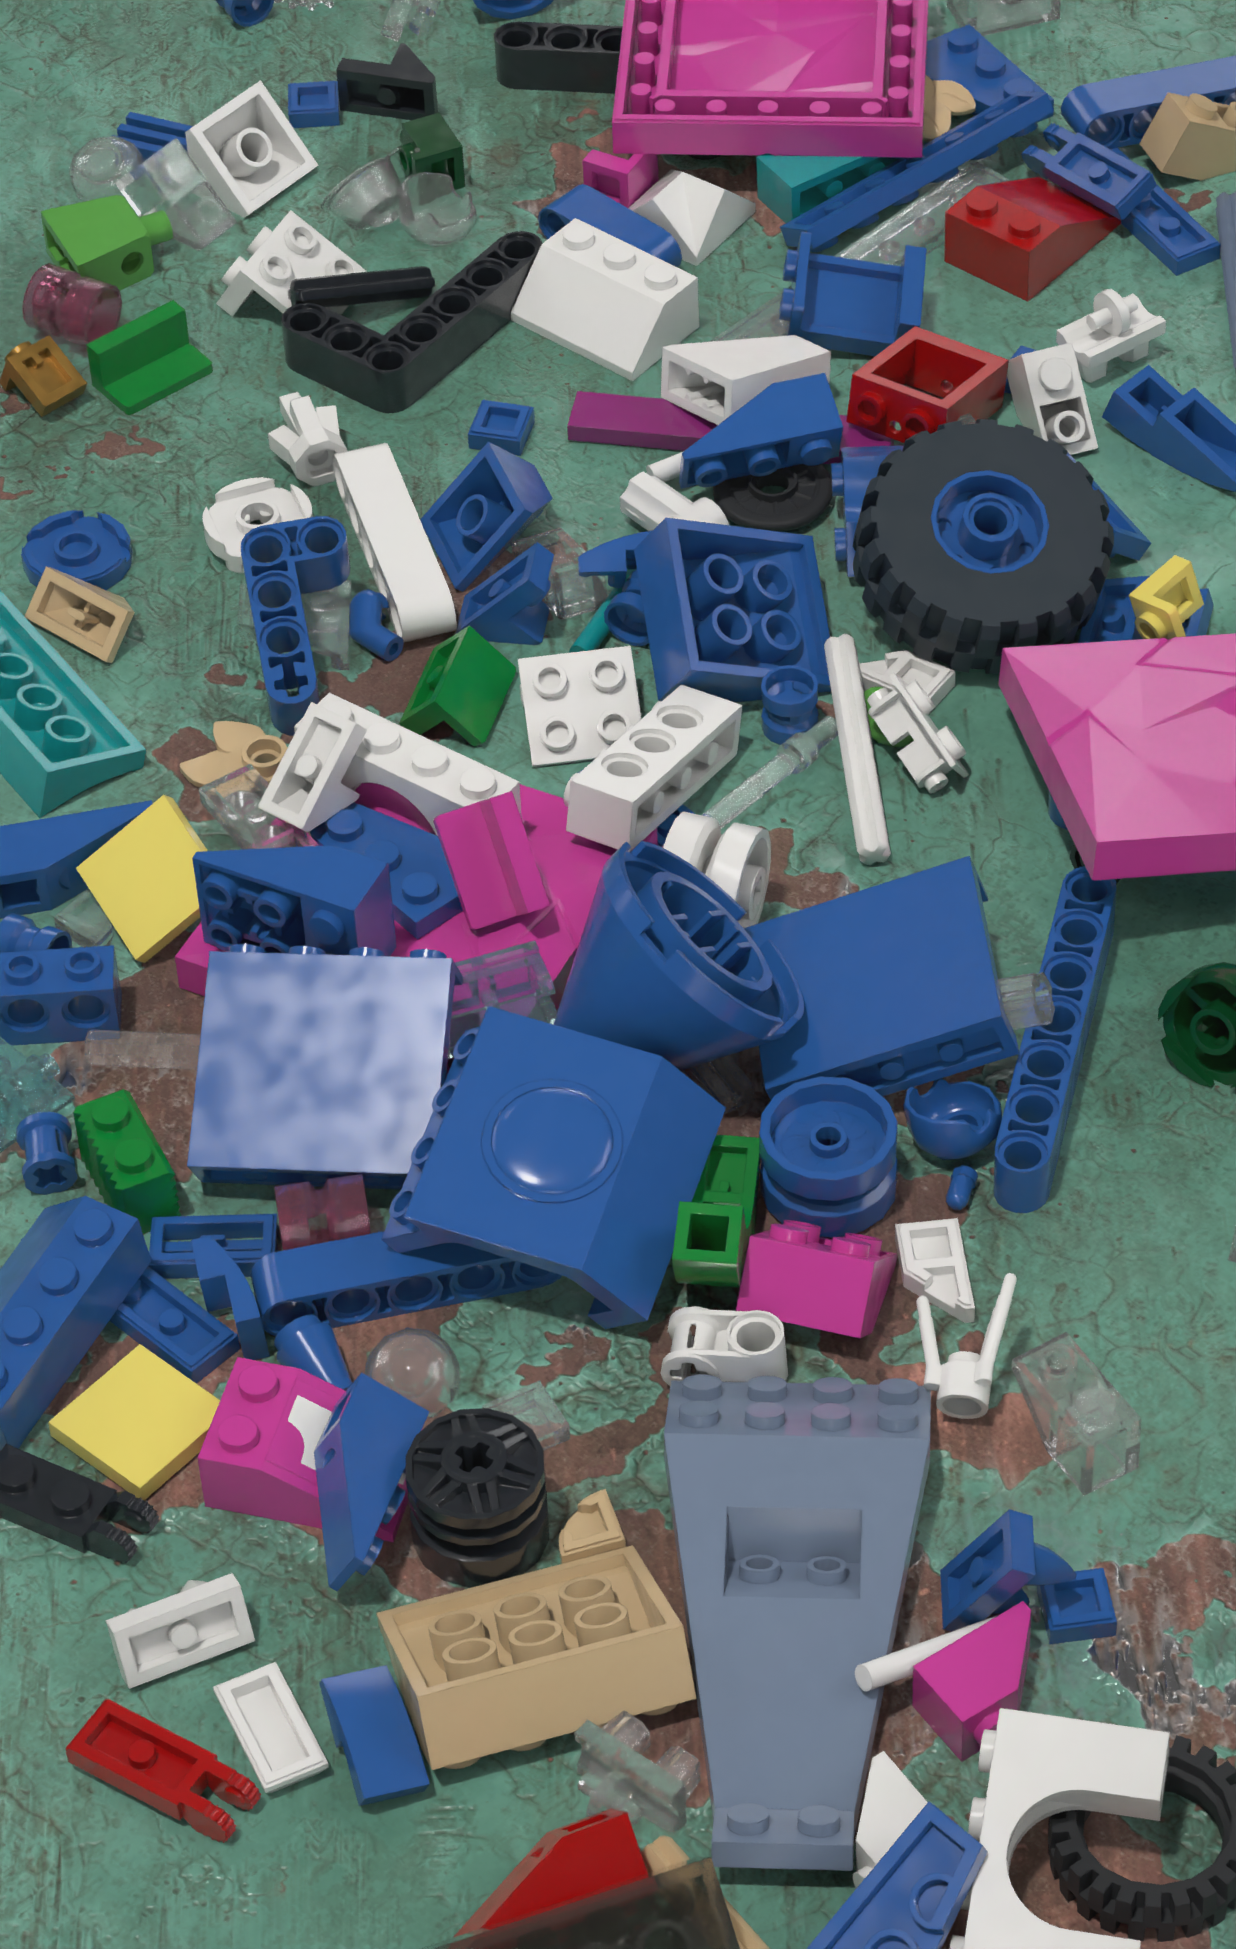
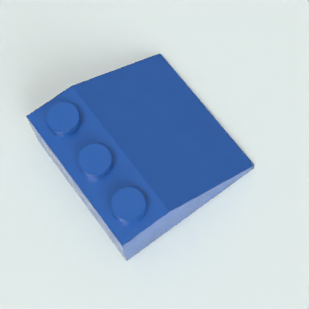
M666 517L634 549L658 701H663L681 684L735 703L761 700V683L764 676L776 667L786 665L800 666L812 672L818 681V693L831 691L824 644L830 637L813 536Z

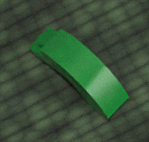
M716 1134L692 1201H679L672 1256L674 1276L677 1283L740 1288L749 1238L755 1234L756 1199L761 1164L759 1138Z

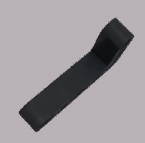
M510 22L503 24L494 33L497 81L507 88L520 90L615 94L623 26L541 22ZM687 154L688 156L699 160H709L721 156Z
M515 231L505 234L385 335L318 304L300 303L286 309L281 319L287 366L294 372L375 411L382 413L404 411L511 321V310L543 243L537 235L526 231Z

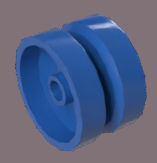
M820 1076L795 1082L774 1095L762 1112L759 1131L761 1157L760 1191L768 1211L782 1224L784 1220H794L818 1225L821 1227L820 1237L831 1238L845 1236V1233L862 1232L883 1219L895 1201L897 1186L896 1152L898 1122L890 1103L872 1087L849 1078Z

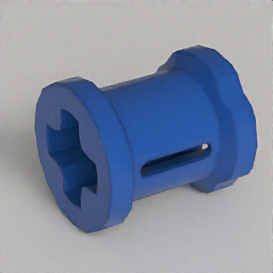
M38 1112L23 1119L16 1128V1139L20 1148L25 1151L26 1162L22 1167L25 1187L34 1193L47 1195L54 1192H63L73 1186L78 1178L75 1160L69 1156L68 1143L72 1139V1129L68 1119L54 1112Z

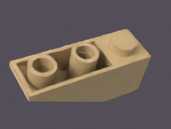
M1168 92L1139 144L1161 173L1205 180L1235 172L1236 102L1226 105L1213 102L1207 97L1196 93L1188 97Z

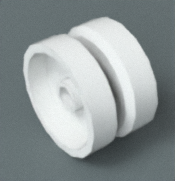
M682 812L675 819L663 848L696 867L728 893L747 912L738 921L743 928L758 924L767 891L771 864L769 831L734 822L721 834L717 819Z

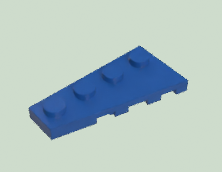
M929 1801L807 1949H941L988 1851L980 1842Z

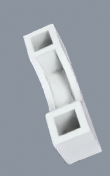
M328 693L317 704L367 729L340 782L353 791L362 783H377L393 789L420 810L437 836L438 834L433 822L436 816L510 791L513 792L522 819L519 781L331 693ZM302 719L294 726V732H296Z

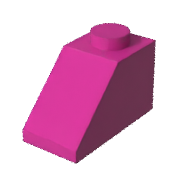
M1024 1601L913 1666L912 1706L961 1762L980 1751L984 1729L997 1730L1000 1708L1020 1711L1030 1651L1031 1609Z

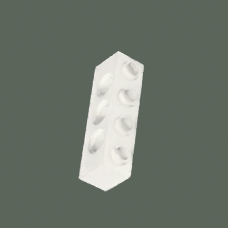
M681 684L663 701H658L652 710L635 725H630L624 735L609 748L601 750L596 759L580 773H575L570 778L564 792V805L568 807L566 831L615 849H619L625 842H628L631 848L627 852H630L737 755L742 705Z

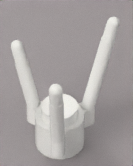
M1008 1273L1004 1277L1000 1294L988 1323L980 1355L967 1351L955 1352L949 1355L948 1362L943 1365L940 1364L929 1300L926 1296H919L916 1300L926 1364L923 1386L928 1390L937 1391L936 1406L946 1415L960 1419H974L982 1417L988 1411L994 1362L1017 1282L1016 1275L1013 1273Z

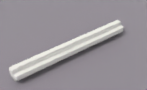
M842 634L839 637L830 636L824 644L856 848L860 861L866 865H871L876 861L885 862L891 852L857 648L854 644V638L848 634Z

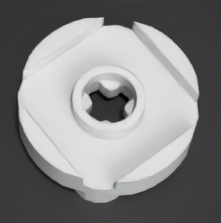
M263 477L244 479L223 487L215 494L216 503L209 510L206 506L203 512L204 534L209 549L216 556L225 560L226 567L235 573H244L241 541L245 534L263 525L313 517L311 502L300 488L290 484L291 492L284 488H276L274 479ZM260 519L263 523L260 525H252L251 521Z

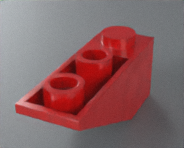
M611 1808L547 1832L443 1949H510L531 1941L533 1949H541L572 1937L571 1925L595 1916L598 1924H607L636 1913L639 1910L636 1901L655 1893L628 1813Z

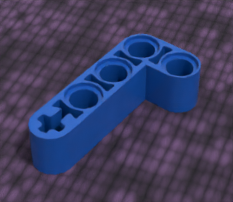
M316 516L263 525L250 530L241 541L243 569L270 717L274 727L281 733L289 736H294V726L304 717L310 703L318 704L320 702L301 594L338 587L347 580L350 574L346 531L338 520L328 516ZM297 688L298 695L288 697L286 690Z

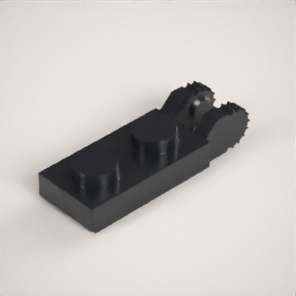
M6 1444L0 1451V1517L82 1553L89 1550L107 1559L111 1558L115 1562L118 1561L121 1564L131 1560L138 1546L135 1544L136 1541L131 1538V1535H128L126 1531L121 1530L119 1527L115 1528L108 1521L110 1520L129 1529L133 1528L136 1532L139 1531L142 1534L152 1531L159 1521L157 1511L154 1510L148 1501L142 1500L141 1497L137 1498L134 1494L124 1490L117 1492V1490L9 1444Z

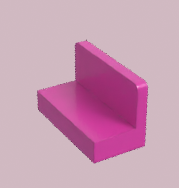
M512 791L438 815L434 818L433 822L470 929H480L550 906Z

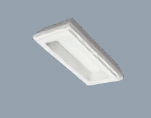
M276 1662L213 1687V1691L265 1793H273L315 1776L329 1767L328 1761Z

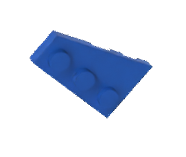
M970 24L927 41L926 75L932 81L950 80L966 88L973 96L976 104V111L970 113L974 116L1018 91L1046 93ZM1048 95L1054 110V99ZM1052 112L1051 114L1047 115L1046 117L1040 119V120L1037 121V122H1040V121H1042V120H1045V119H1047V118L1052 117V116L1054 115V112Z
M355 802L341 809L337 814L311 831H304L306 846L336 845L388 862L394 920L417 940L463 911L437 835Z

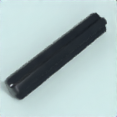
M426 266L300 278L291 281L288 299L291 300L292 306L300 303H314L329 308L425 298L432 294V288L435 287V278L432 277L430 268Z

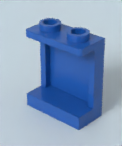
M801 231L797 250L787 249L783 281L792 282L791 289L783 288L779 309V320L788 321L787 336L796 335L825 349L876 356L914 326L920 328L927 248L906 245L901 266L810 253L812 233Z

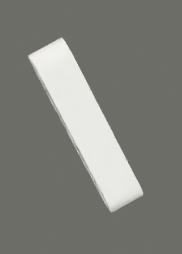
M382 443L333 454V469L338 491L378 590L389 602V608L386 609L396 634L402 637L404 642L455 631L457 629V620L450 590L388 444Z

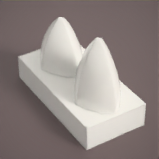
M233 1573L209 1582L188 1580L180 1593L140 1608H130L127 1613L106 1620L120 1673L129 1689L255 1641L241 1586Z

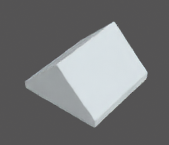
M261 80L185 132L192 190L243 218L318 166Z

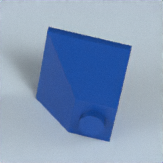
M487 442L420 521L455 589L464 592L540 516L543 509L553 498L535 465Z

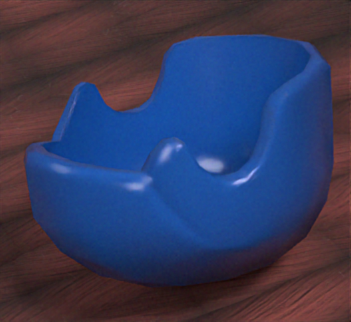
M940 1078L934 1080L932 1087L924 1095H919L918 1090L914 1087H910L906 1091L903 1106L907 1127L919 1148L942 1160L962 1159L978 1153L997 1138L1002 1120L1001 1103L989 1087L971 1081L948 1083Z

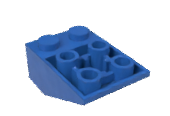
M336 845L196 852L192 857L203 939L205 943L214 945L223 951L229 952L231 945L250 944L264 948L266 953H289V949L294 946H312L323 949L326 955H349V951L353 948L367 947L381 950L386 953V956H391L397 947L388 862Z

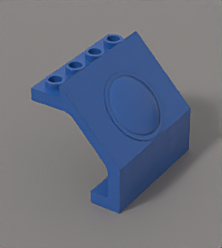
M488 1006L480 1027L465 1030V1033L459 1038L454 1047L453 1063L444 1085L438 1090L433 1099L432 1115L423 1137L417 1142L412 1151L411 1167L401 1191L395 1196L390 1205V1219L381 1240L398 1253L442 1243H459L560 1274L573 1280L595 1297L588 1317L604 1329L648 1321L673 1253L679 1201H692L726 1107L663 1056Z

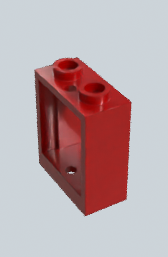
M914 326L852 374L846 422L905 443V440L922 431L927 430L929 434L937 431L938 425L960 420L962 425L975 424L977 419H988L1002 408L1009 360ZM904 384L938 395L940 397H943V399L909 388L907 386H904ZM893 421L899 423L901 430L895 429Z

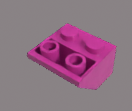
M784 1220L783 1225L771 1224L770 1230L751 1235L749 1238L736 1311H766L778 1317L782 1322L862 1338L873 1332L896 1266L898 1253L881 1250L883 1240L872 1236L845 1233L844 1238L833 1237V1239L820 1237L821 1227L818 1225L794 1220Z

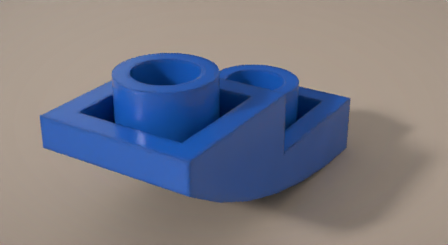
M387 1665L321 1679L319 1684L336 1748H344L358 1805L362 1806L424 1792L430 1783L423 1758L401 1695Z

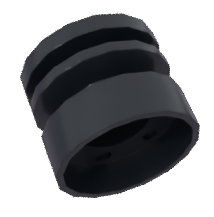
M489 1408L460 1409L436 1418L415 1436L406 1454V1485L410 1506L413 1547L423 1566L443 1581L467 1588L525 1574L540 1560L549 1541L544 1449L534 1431L513 1415Z

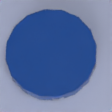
M77 510L66 511L46 518L30 530L26 536L27 543L24 548L22 546L23 569L30 583L37 587L45 568L50 567L104 590L109 589L121 581L131 567V539L124 525L107 514L97 512L98 518L84 517V512Z

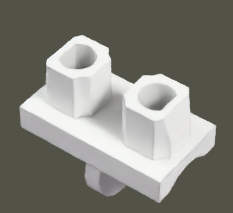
M1106 289L1094 297L1093 313L1057 330L1056 343L1059 345L1073 343L1080 376L1086 382L1092 383L1106 376L1107 361L1117 356L1123 361L1131 362L1147 356L1149 341L1165 334L1166 320L1161 316L1150 314L1134 294L1122 298L1116 291Z

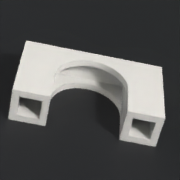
M1000 1708L997 1730L984 1729L978 1771L990 1773L986 1798L973 1797L968 1833L979 1841L988 1853L961 1909L969 1910L965 1937L952 1935L949 1949H1141V1941L1063 1929L1039 1919L1024 1906L1016 1895L1009 1879V1867L1014 1850L1028 1830L1044 1818L1056 1813L1070 1810H1088L1160 1821L1169 1758V1732Z

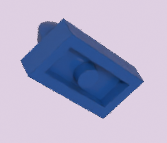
M1009 1509L940 1570L943 1629L951 1632L983 1621L989 1615L1002 1614L1022 1601L1029 1606V1598L1022 1589L1024 1585L1043 1586L1075 1580L1076 1573L1061 1556L1048 1547L1034 1542L1032 1515Z

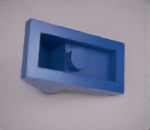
M537 542L466 594L455 634L470 625L488 642L525 645L540 644L543 641L549 615V607L542 600L551 586L549 574L554 554Z

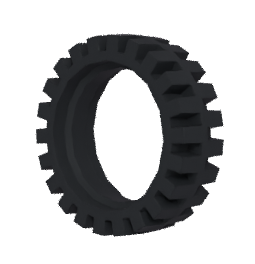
M1176 1735L1172 1748L1169 1747L1164 1792L1175 1793L1200 1805L1217 1823L1222 1836L1221 1852L1214 1863L1193 1878L1163 1885L1131 1881L1104 1868L1089 1852L1083 1834L1085 1821L1092 1811L1070 1810L1049 1816L1048 1853L1050 1855V1868L1054 1880L1059 1879L1060 1892L1067 1902L1076 1899L1077 1912L1086 1920H1091L1099 1913L1100 1928L1114 1935L1121 1923L1127 1924L1128 1939L1144 1941L1146 1928H1156L1157 1941L1167 1942L1173 1941L1175 1927L1181 1926L1186 1938L1201 1934L1204 1919L1214 1927L1225 1920L1227 1907L1232 1910L1236 1909V1769L1228 1760L1217 1767V1752L1205 1745L1202 1746L1196 1755H1192L1191 1739Z

